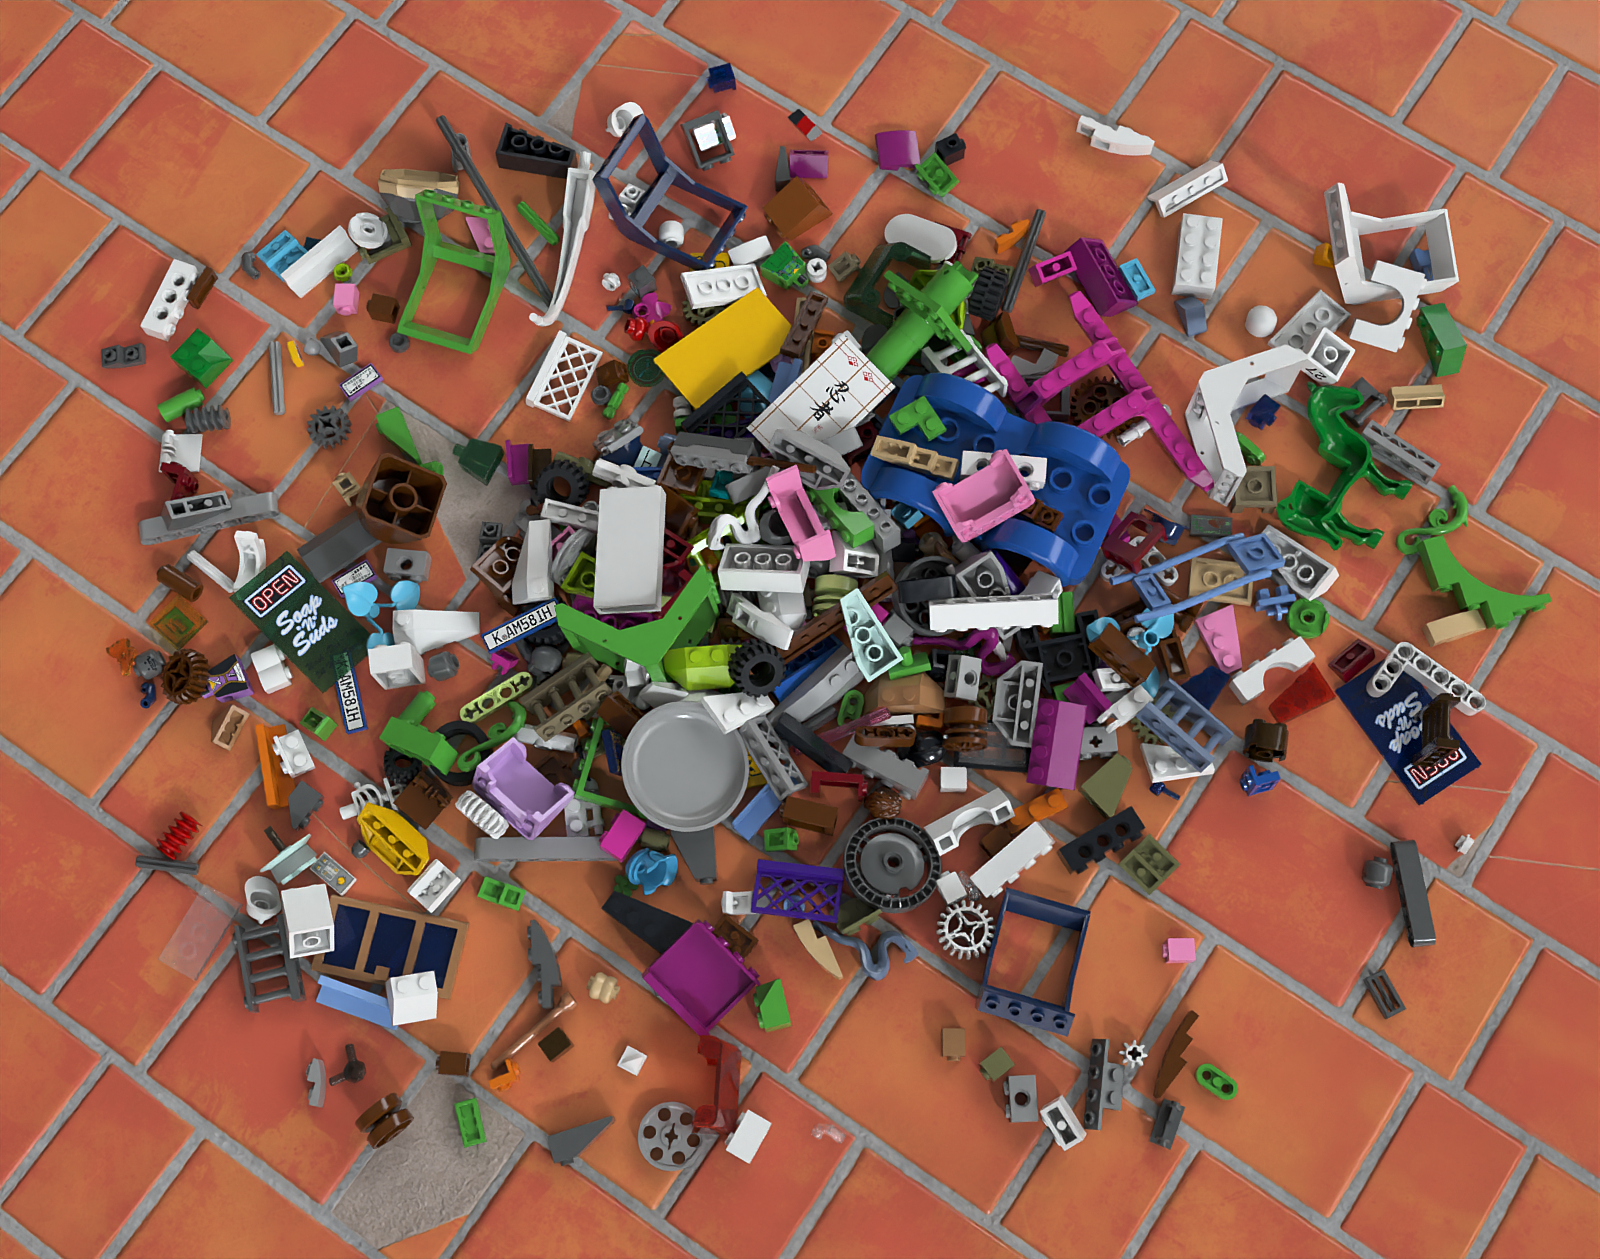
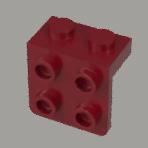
M173 461L170 464L162 462L160 470L175 484L170 501L192 497L197 493L199 481L186 467Z

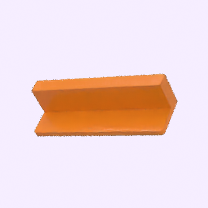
M264 723L255 725L267 806L273 810L288 807V797L296 788L295 780L291 778L289 773L284 774L280 762H283L281 754L276 755L272 744L275 743L274 736L277 735L279 738L287 734L286 725L281 724L267 727Z

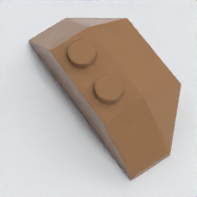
M884 672L878 676L863 695L862 717L943 713L946 697H943L944 690L925 672L895 680H890L889 673Z

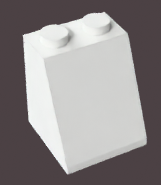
M314 884L281 891V904L290 959L334 951V922L326 885Z

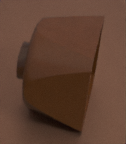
M390 453L382 454L375 462L359 492L356 501L358 519L362 527L372 537L385 543L402 544L425 539L431 534L447 482L443 475Z

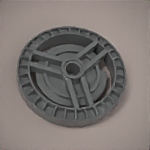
M897 817L892 818V820L877 818L860 826L849 839L843 855V872L850 890L865 905L875 910L881 909L885 913H904L921 906L932 895L937 887L936 881L940 879L941 858L934 845H932L927 833L920 826ZM883 832H892V833H885V834L878 835V836L874 837V838L871 839V840L868 839V837H870V836H872V835H874V834L883 833ZM861 843L865 845L864 849L859 847ZM856 854H858L861 857L860 868L863 877L865 878L867 883L872 888L880 892V894L870 889L861 879L856 866ZM887 862L895 863L896 868L890 867ZM926 862L928 873L924 886L910 896L899 898L900 889L906 888L910 892L919 884L924 873V863Z

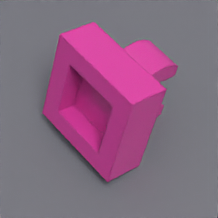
M501 649L493 653L490 660L494 661L492 669L495 670L500 665L503 667L501 674L505 675L509 672L510 668L517 665L519 658Z

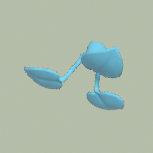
M401 580L394 584L390 592V598L393 603L388 604L373 603L377 599L378 592L375 586L370 583L354 582L342 587L349 611L355 616L366 617L367 622H370L379 632L372 633L369 636L366 646L367 653L368 649H373L376 645H395L393 634L389 632L383 633L382 628L373 621V618L379 615V608L395 606V610H414L420 598L418 583L408 580Z
M1146 608L1142 613L1149 612L1150 610ZM1174 614L1140 622L1147 630L1139 635L1127 638L1129 640H1137L1138 646L1145 649L1144 654L1148 655L1152 651L1151 647L1157 645L1159 639L1166 638L1171 634L1174 626ZM1109 617L1095 620L1086 628L1089 641L1091 642L1099 636L1108 623H1111L1120 631L1118 623ZM1156 666L1147 680L1140 684L1152 698L1156 696L1159 687V672Z

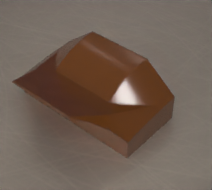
M1008 312L999 314L980 333L985 348L992 343H996L1007 356L1020 348Z

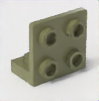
M854 897L840 905L838 922L835 925L841 935L846 933L847 936H851L861 930L859 925L863 923L870 925L879 920L878 915L882 911L881 909H872L857 897ZM834 909L829 911L831 916H834Z

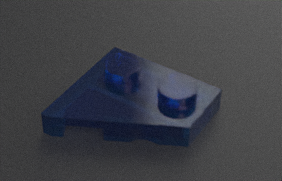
M1211 665L1203 670L1202 673L1189 678L1180 687L1210 711L1229 681L1230 675Z

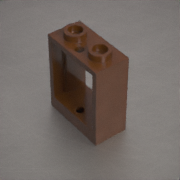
M787 796L786 801H782L779 812L780 817L783 818L784 825L830 836L834 834L838 818L837 807Z

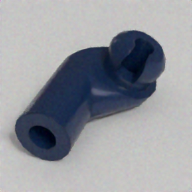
M144 682L141 685V692L146 694V696L140 701V705L143 708H149L156 701V686L153 683Z

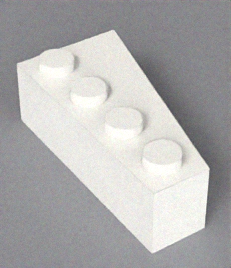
M1035 821L975 872L970 879L986 898L990 896L995 898L1003 891V885L1007 882L1013 883L1020 876L1018 874L1024 868L1028 870L1036 863L1035 859L1038 856L1047 854L1053 848L1052 845L1055 843V840L1039 822Z

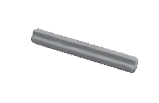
M278 341L269 343L273 413L275 415H283L285 413L281 344Z

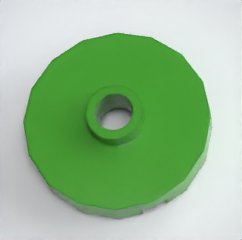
M1301 598L1289 607L1288 613H1286V622L1289 629L1296 636L1312 639L1320 636L1326 630L1329 624V613L1320 601L1316 599L1309 601L1306 598ZM1304 617H1308L1310 622H1306Z

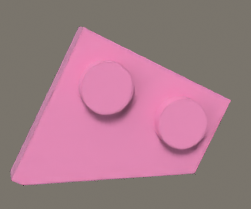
M466 217L479 252L495 256L488 220L482 217Z

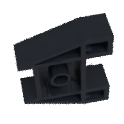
M1097 609L1075 614V635L1040 641L1036 625H1032L1030 628H1021L1013 634L1016 650L1023 661L1043 663L1040 690L1045 698H1049L1052 694L1050 684L1076 680L1084 672L1096 685L1092 672L1098 669L1099 657L1087 647L1090 641L1087 637L1086 628L1089 624L1099 619Z

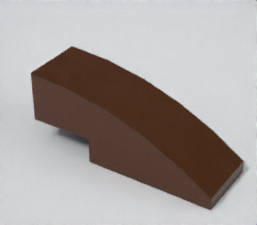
M1173 626L1171 634L1166 638L1159 639L1155 647L1167 677L1177 681L1191 677L1180 637H1177L1175 627Z

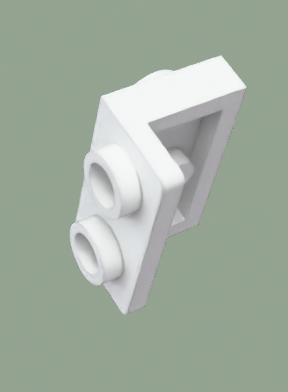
M435 859L419 878L413 882L407 892L432 913L461 880L438 859Z

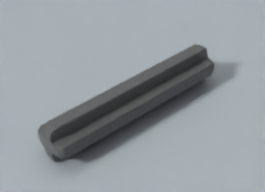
M141 855L137 856L135 865L139 868L197 875L199 872V864Z

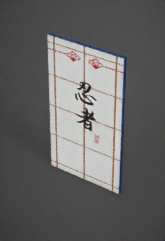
M843 334L761 413L747 429L768 451V445L777 429L802 431L819 441H823L856 426L895 386Z

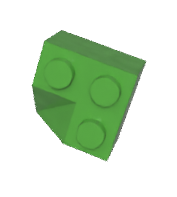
M781 979L755 987L757 993H753L755 1006H760L761 1012L757 1013L760 1028H765L766 1032L792 1026Z

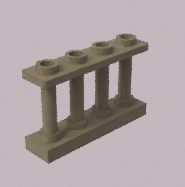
M589 652L520 698L522 705L532 715H537L541 724L536 726L534 730L545 742L598 707L608 695L614 693L604 681L599 682L595 672L601 666ZM588 678L593 688L582 695L578 684ZM571 690L575 700L565 707L560 696ZM554 702L558 712L547 718L543 708Z

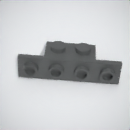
M1092 1039L1084 1114V1129L1101 1130L1103 1108L1121 1111L1125 1065L1107 1062L1109 1039Z

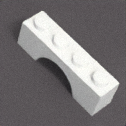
M1301 636L1295 640L1292 637L1282 644L1283 647L1277 651L1274 648L1265 655L1266 659L1261 662L1257 659L1248 666L1249 670L1244 673L1241 670L1231 677L1233 680L1228 686L1243 706L1258 697L1265 690L1263 685L1265 671L1274 667H1283L1294 673L1315 658L1314 653Z
M997 788L925 826L924 829L935 850L941 856L958 847L961 835L969 828L979 824H993L997 826L1014 817L1015 814L1009 799Z

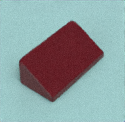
M1357 639L1332 660L1328 666L1342 681L1347 683L1375 659V652L1372 647Z

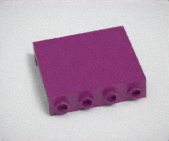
M697 919L641 975L652 989L705 1040L710 1035L709 1031L756 984L760 986L761 983L757 979L760 975L752 967L747 969L742 964L745 960L736 951L732 953L727 948L729 943L721 935L717 938L712 933L715 929L706 920L702 923Z

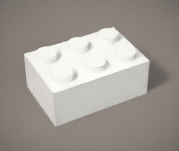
M400 641L392 646L376 645L373 649H368L370 674L385 690L426 684L424 660L411 643Z

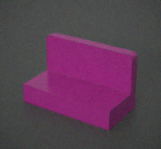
M790 150V177L827 178L829 150Z
M505 440L507 472L511 485L529 484L528 444L512 445L510 440Z
M1085 672L1062 692L1070 703L1087 706L1085 721L1088 724L1093 723L1112 706L1111 702Z

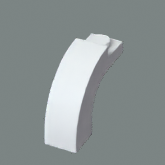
M236 530L234 538L240 554V565L233 590L237 600L242 601L264 582L266 549L264 539H259L257 533Z

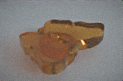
M121 638L106 648L107 654L112 658H117V662L120 663L123 677L130 675L133 663L135 662L134 659L137 656V650L130 646L131 643L128 638Z

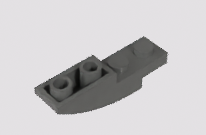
M530 920L531 926L527 927L528 939H531V948H528V959L532 961L534 966H541V969L537 971L538 982H541L542 991L538 992V1002L542 1004V1008L545 1010L554 1009L553 987L562 986L559 962L545 931L537 921Z

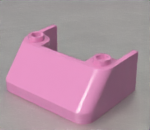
M797 465L765 478L771 495L767 497L772 509L776 507L795 545L792 549L797 560L801 558L803 562L835 558L836 553L831 532L829 529L824 530L803 489Z

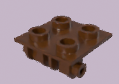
M420 771L393 804L426 830L442 810L450 804L453 797L424 772Z

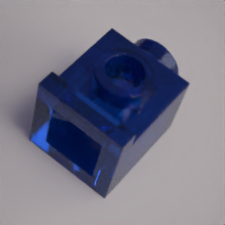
M730 63L708 69L709 77H706L709 89L713 88L714 93L731 88L733 90L736 89V80Z

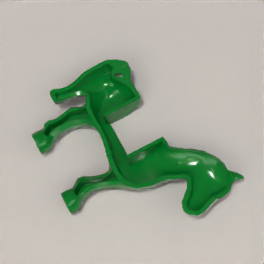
M1307 382V388L1311 392L1307 402V411L1311 425L1320 440L1318 452L1324 460L1339 468L1342 472L1328 496L1298 480L1291 495L1277 504L1276 512L1278 518L1288 530L1303 536L1323 540L1334 551L1341 547L1343 543L1341 538L1351 540L1356 546L1366 544L1368 547L1375 549L1385 532L1377 528L1370 530L1359 528L1349 523L1341 513L1344 495L1356 480L1363 477L1382 496L1394 494L1398 499L1403 500L1411 489L1413 482L1409 480L1396 481L1385 477L1372 461L1369 443L1359 433L1349 428L1339 414L1342 412L1355 410L1363 404L1364 400L1361 392L1356 389L1334 385L1317 387L1314 383Z

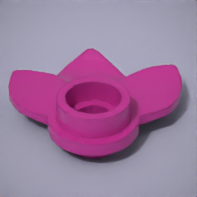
M652 292L642 297L641 303L633 308L632 314L634 319L636 317H643L647 323L654 319V322L661 321L669 314L671 305L658 302L656 292ZM640 312L646 313L645 315H639Z

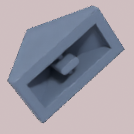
M1190 296L1174 302L1188 337L1207 332L1205 309L1201 301L1194 296Z

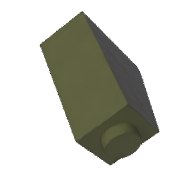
M1117 753L1081 785L1078 790L1105 820L1112 818L1133 769L1131 762L1124 755L1120 756Z

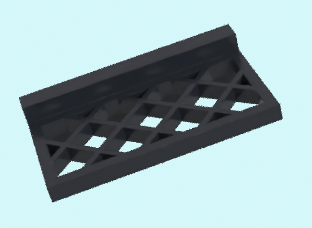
M741 371L683 420L681 426L684 432L693 434L699 428H707L708 436H710V428L722 429L721 437L723 438L725 429H736V435L730 439L742 438L749 432L747 427L755 420L754 416L758 417L763 413L754 412L755 403H764L767 407L771 403ZM747 387L753 392L752 398H741V392ZM730 402H738L737 411H726V405ZM741 402L752 403V412H740ZM714 415H723L722 424H711V418ZM725 416H737L736 425H725ZM740 416H751V422L748 425H739Z

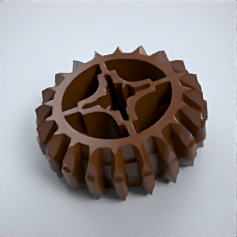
M180 649L175 651L173 656H169V662H165V670H162L164 672L163 677L160 678L163 680L161 687L164 688L163 694L166 695V699L176 704L187 705L197 702L198 698H202V692L206 691V684L209 683L207 680L211 675L208 673L210 666L207 665L208 659L205 658L204 654L193 649Z

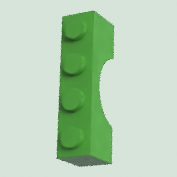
M806 486V494L810 502H813L818 512L827 518L830 526L840 533L845 543L848 542L852 548H855L874 538V524L863 511L849 512L841 509L835 503L838 499L839 488L815 490Z

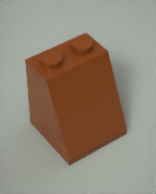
M798 176L762 207L767 213L765 214L766 219L778 227L776 229L777 233L782 238L786 237L791 241L833 214L811 185Z

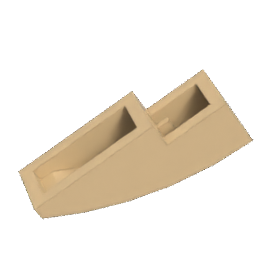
M1477 609L1427 623L1422 628V631L1430 647L1482 631L1486 629V626Z
M809 919L793 925L800 942L816 963L838 980L843 979L826 935L817 939Z

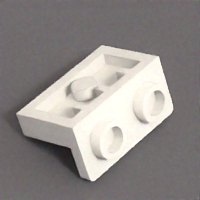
M299 730L279 738L277 735L273 737L275 743L272 744L276 755L281 754L283 762H280L284 774L289 773L291 778L315 769V765Z

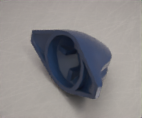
M641 435L613 453L602 456L601 459L618 466L626 464L633 467L643 446L640 442Z

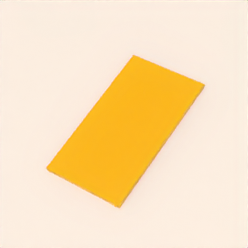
M756 287L654 358L653 361L693 409L696 410L741 371L748 377L777 357L792 326L762 291Z

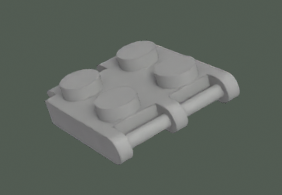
M630 418L620 420L614 424L612 429L599 433L597 440L592 445L602 455H607L641 435L644 429Z

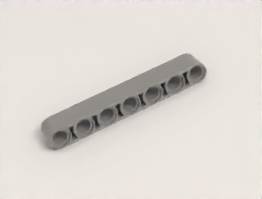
M855 426L820 441L837 450L841 456L863 446ZM764 467L727 484L725 487L733 504H738L757 495L771 467Z
M266 492L230 500L231 510L188 528L167 531L162 516L142 520L138 523L141 544L153 545L276 517L279 515L277 496L273 492Z
M601 836L536 837L534 840H528L525 837L475 838L474 861L618 860L600 849L601 843L599 839Z

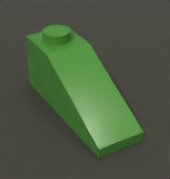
M399 407L376 415L378 423L375 425L379 434H384L391 444L417 465L423 464Z

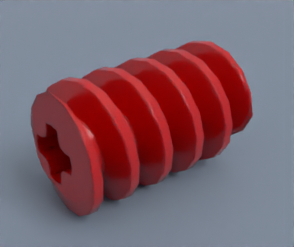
M185 812L179 813L182 820L174 819L176 827L168 826L171 833H162L165 840L157 839L160 845L157 848L173 860L177 858L174 852H182L179 845L185 847L188 845L185 838L190 840L194 838L191 831L199 832L196 825L202 826Z

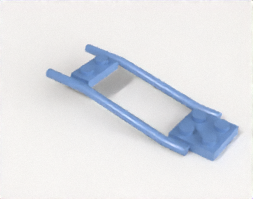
M1241 532L1220 538L1151 567L1141 569L1137 575L1129 572L1110 577L1109 582L1111 585H1116L1132 580V585L1150 610L1149 612L1134 615L1135 623H1140L1174 614L1250 582L1271 577L1270 570L1284 567L1285 560L1265 533L1245 538L1244 533ZM1227 545L1228 551L1246 576L1171 605L1170 599L1153 574Z

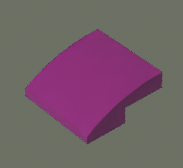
M896 130L875 134L879 169L897 171L900 167L916 169L914 166L916 163L921 165L916 131Z

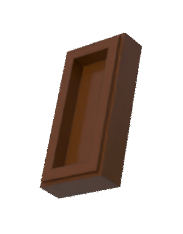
M205 267L186 297L191 306L196 309L201 307L218 279L212 268Z

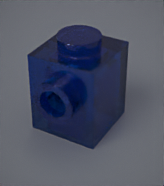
M1264 394L1249 411L1246 419H1248L1252 426L1263 430L1266 425L1270 427L1277 419L1275 415L1281 405Z

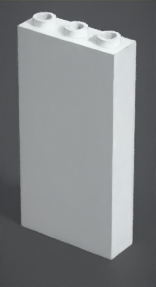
M651 484L647 487L632 485L627 488L608 487L607 489H600L593 607L599 614L661 611L666 494L661 486Z

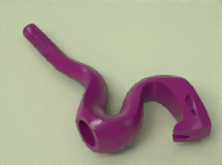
M989 627L988 630H978L975 628L962 641L936 636L913 637L914 645H945L955 650H967L984 638L985 644L977 653L976 658L982 659L981 672L985 675L1004 674L1016 665L1010 653L1007 654L1004 661L994 663L985 661L986 656L996 648L999 642V633L995 627Z

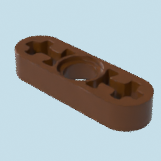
M860 726L855 730L854 741L860 746L910 747L914 744L916 732L909 727Z

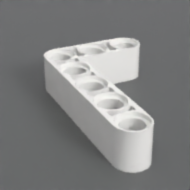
M1401 642L1390 651L1366 685V690L1370 696L1380 697L1392 687L1402 671H1405L1437 695L1451 693L1453 697H1461V702L1455 708L1468 716L1480 712L1486 705L1485 697L1408 642ZM1398 650H1402L1405 653L1406 658L1401 657L1398 653ZM1416 662L1423 666V670L1417 668ZM1387 666L1393 668L1394 674L1387 670ZM1434 675L1441 679V683L1435 681ZM1375 682H1379L1382 685V690L1375 686ZM1452 687L1458 690L1459 695H1455L1452 692ZM1470 700L1475 702L1476 708L1470 705Z

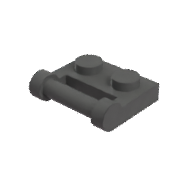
M1361 377L1350 389H1356L1361 392L1364 402L1370 397L1374 401L1359 415L1354 413L1355 410L1344 411L1341 414L1355 427L1359 428L1364 424V420L1375 410L1388 403V399Z

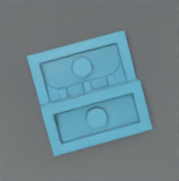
M284 230L256 255L284 282L280 274L308 251L298 243L296 238Z

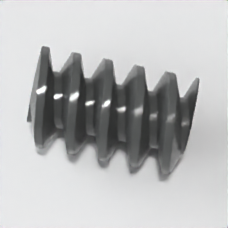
M213 405L210 406V412L203 406L201 413L197 407L194 408V413H191V410L187 408L185 423L189 433L191 431L197 433L199 430L205 432L207 429L214 431L215 428L222 430L223 427L227 430L231 427V417L228 408L223 410L222 405H218L217 411Z

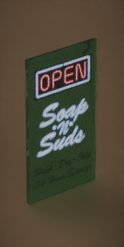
M288 551L229 597L253 624L322 693L327 692L330 687L368 656L366 646L371 634Z

